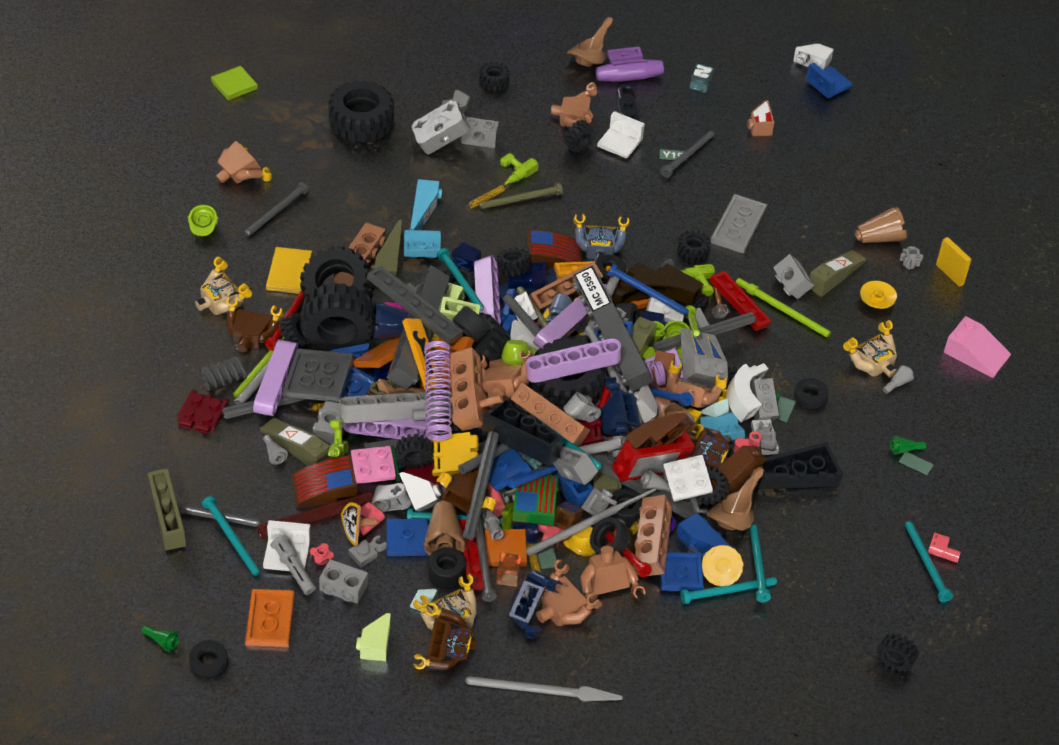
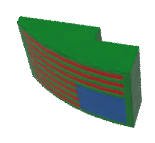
M545 475L516 487L512 521L553 525L558 476Z

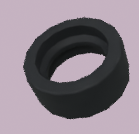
M603 518L592 529L590 534L591 548L596 553L601 554L605 536L610 530L616 528V536L609 546L613 548V551L616 550L621 555L627 548L630 540L628 527L616 518Z

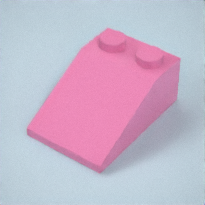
M967 316L963 318L950 334L944 349L945 354L992 378L996 376L1011 356V353L982 324Z

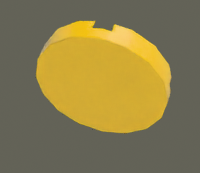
M720 545L712 547L706 552L702 560L704 576L710 583L716 586L734 584L743 573L744 563L741 555L729 546Z

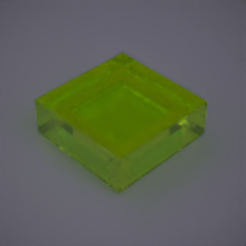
M507 502L503 509L502 529L509 530L514 523L512 521L514 503Z

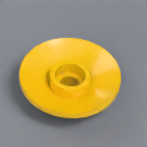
M870 281L861 287L860 297L867 305L884 309L891 307L896 302L897 293L891 285L885 282Z

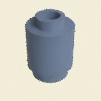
M555 295L549 309V316L552 320L572 303L568 295Z

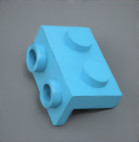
M404 231V257H427L430 259L437 257V252L441 249L440 231Z
M733 412L725 413L716 418L712 416L700 418V424L703 425V428L706 427L720 431L723 436L729 435L731 441H735L736 438H745V431L738 424V419Z

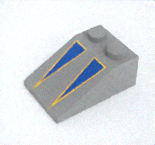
M682 328L683 378L711 387L715 386V379L718 374L720 375V380H724L725 377L728 380L727 361L716 336L700 332V335L695 337L692 330Z

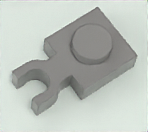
M760 421L758 429H756V432L761 434L759 447L761 449H775L776 432L771 431L772 423L765 427L762 425V421Z
M377 535L370 543L363 540L358 546L350 548L348 555L362 568L378 558L377 552L385 550L387 543L377 544L380 542V536Z

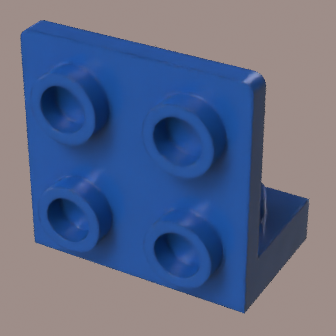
M815 63L809 64L806 81L827 98L852 87V83L830 66L822 70Z

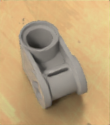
M576 392L563 407L570 417L587 422H593L601 415L600 408L595 407L592 403V398Z
M402 483L377 486L371 504L381 512L405 510L411 506L412 502L409 495L405 492V486Z

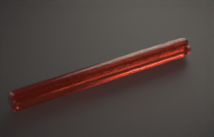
M372 492L364 493L274 521L310 523L340 514L344 507L351 502L357 503L361 507L367 502L372 503L373 494ZM268 522L257 526L260 537L268 535Z

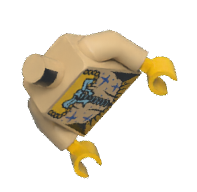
M216 257L214 260L216 268L211 271L201 286V298L195 301V305L199 311L209 308L213 314L218 315L229 311L230 307L226 303L228 297H230V304H234L237 297L239 301L237 308L243 306L244 298L252 296V291L246 284L240 285L238 289L224 272L220 273L221 270L227 269L228 264L226 261H222V258Z
M890 320L885 322L887 328H885L883 322L878 326L879 331L884 333V336L879 334L858 345L855 338H850L843 344V348L846 351H850L849 355L855 367L874 377L883 372L888 377H892L897 372V369L894 367L897 357L893 336L889 333V330L893 327Z
M468 574V584L463 582L462 576L458 580L459 585L464 587V591L459 589L432 603L436 604L438 609L442 610V608L458 613L466 622V628L470 629L473 627L474 618L477 615V602L474 590L470 587L473 583V577ZM421 595L422 605L416 599L413 601V606L421 610L420 614L427 628L433 630L435 617L439 618V616H429L424 613V611L432 613L433 606L426 604L428 603V598L425 595Z

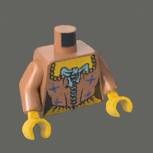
M671 361L666 384L667 391L679 394L682 392L691 393L693 396L691 406L698 408L716 403L722 389L726 388L727 377L724 380H720V375L718 374L715 379V386L711 387L678 377L682 364L680 363L679 367L673 365L674 361Z

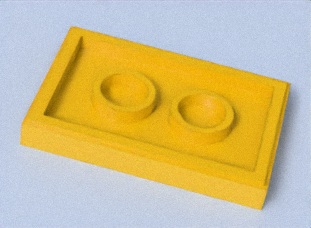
M276 247L266 290L299 294L301 291L300 275L304 272L303 267L305 263H310L309 258L312 256V251Z

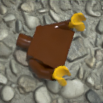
M230 297L226 300L230 307L229 311H227L226 326L229 335L233 337V343L237 345V349L240 352H247L249 347L259 349L268 338L274 335L279 325L278 319L284 316L282 308H280L278 314H275L277 311L275 305L271 308L273 319L269 315L241 309L235 312V308L239 305L237 297L234 304H230Z
M475 468L465 474L461 472L451 474L442 472L436 480L446 488L441 499L451 502L455 507L469 513L479 469ZM486 488L482 508L490 509L493 512L497 500L490 496V492Z

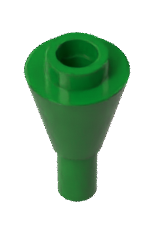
M897 435L890 441V450L895 455L914 449H926V442H914Z
M146 625L142 628L141 632L152 637L167 652L175 649L179 643L176 631L153 629Z

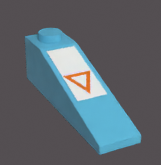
M418 179L410 230H422L436 209L438 199H442V189L439 188V181Z

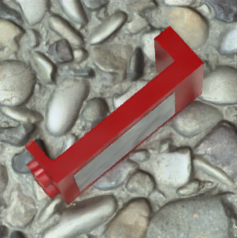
M687 432L683 433L672 444L634 449L629 441H625L612 468L620 482L640 479L643 473L648 470L653 471L657 475H664L663 464L689 458L695 446Z

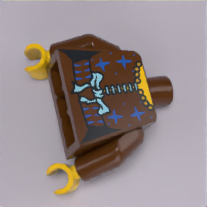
M698 424L696 425L697 431H692L696 441L694 443L695 448L689 458L703 455L706 468L711 466L712 469L714 467L718 469L728 459L726 455L730 446L720 431L706 427L703 428V425Z
M426 603L433 606V612L424 611V613L429 616L438 615L439 618L435 617L426 658L430 660L425 659L421 654H416L414 658L422 659V663L413 665L419 670L425 666H429L431 669L448 670L456 665L458 661L466 660L469 650L476 648L477 641L472 637L473 631L466 628V622L458 613L442 608V610L438 609L434 603Z

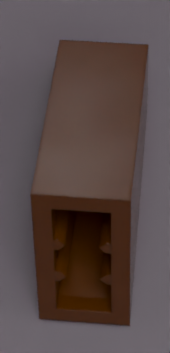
M741 446L718 468L728 479L730 487H727L730 490L729 494L738 492L746 480L750 478L753 470L761 467L765 462L766 458L761 454L762 451L757 446ZM710 480L712 489L714 491L717 486V482L715 480Z

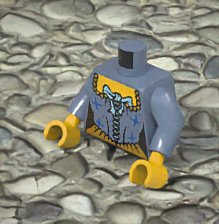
M582 214V221H578L576 219L577 215H575L573 222L577 225V228H575L576 244L586 253L588 259L596 261L598 257L616 254L624 247L627 233L625 229L629 226V218H627L626 224L621 223L622 216L619 218L620 230H618V227L584 225V228H582L585 215Z

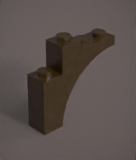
M638 262L634 267L631 266L626 273L671 300L687 305L694 304L698 297H700L704 285L668 263L654 271ZM624 282L620 289L617 288L612 295L614 306L651 297Z

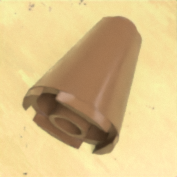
M896 206L858 225L857 230H855L857 241L860 240L861 243L905 241L907 233L906 230H903V224L905 223L900 209L896 208Z
M443 500L434 505L424 540V549L429 555L443 547L454 548L461 553L465 549V539L454 505L451 502Z

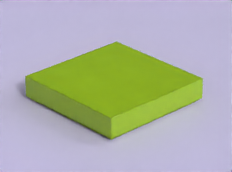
M241 66L211 77V82L227 100L258 89L257 83Z

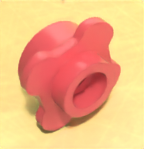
M326 543L321 544L317 548L310 549V555L314 557V561L317 564L324 565L334 557V553L330 552L329 545Z

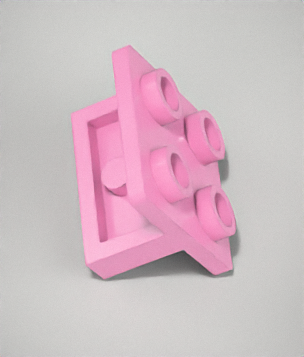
M390 446L351 450L356 484L396 479Z

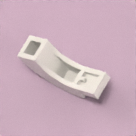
M764 363L759 366L754 365L751 368L747 364L743 365L728 385V404L740 422L753 417L762 405L752 393L750 384L754 380L763 378L769 369Z

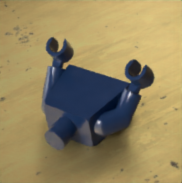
M616 377L606 378V388L610 390L611 395L607 403L601 408V433L612 435L613 437H625L641 426L634 394L620 391Z
M536 570L530 571L528 575L522 574L511 599L509 616L525 630L527 638L538 639L536 632H541L542 629L540 626L530 625L531 616L544 586L547 591L559 593L556 591V585H562V582L551 579Z

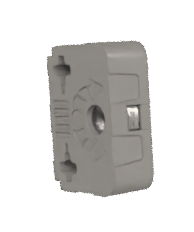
M452 100L414 121V124L411 126L417 143L426 154L433 153L466 134L470 129L463 110L456 101Z

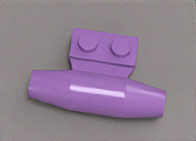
M640 47L607 50L610 64L596 68L597 81L607 82L641 80L664 73L662 60L643 59Z

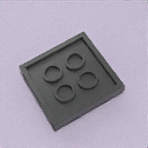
M297 349L283 389L284 397L340 402L353 364V354Z

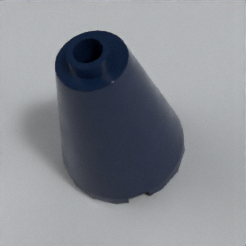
M376 302L374 306V331L372 339L383 340L401 337L404 328L402 321L408 317L409 312Z

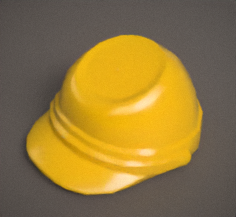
M590 526L564 539V545L581 556L596 554L590 545V534L593 527Z

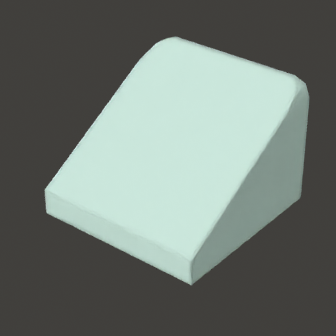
M728 399L712 404L701 410V412L715 418L729 412Z
M418 590L413 601L417 599L419 604L422 605L420 596L425 595L428 598V603H432L438 598V590ZM412 601L410 607L413 608V609H416V608H414V606H413V601Z

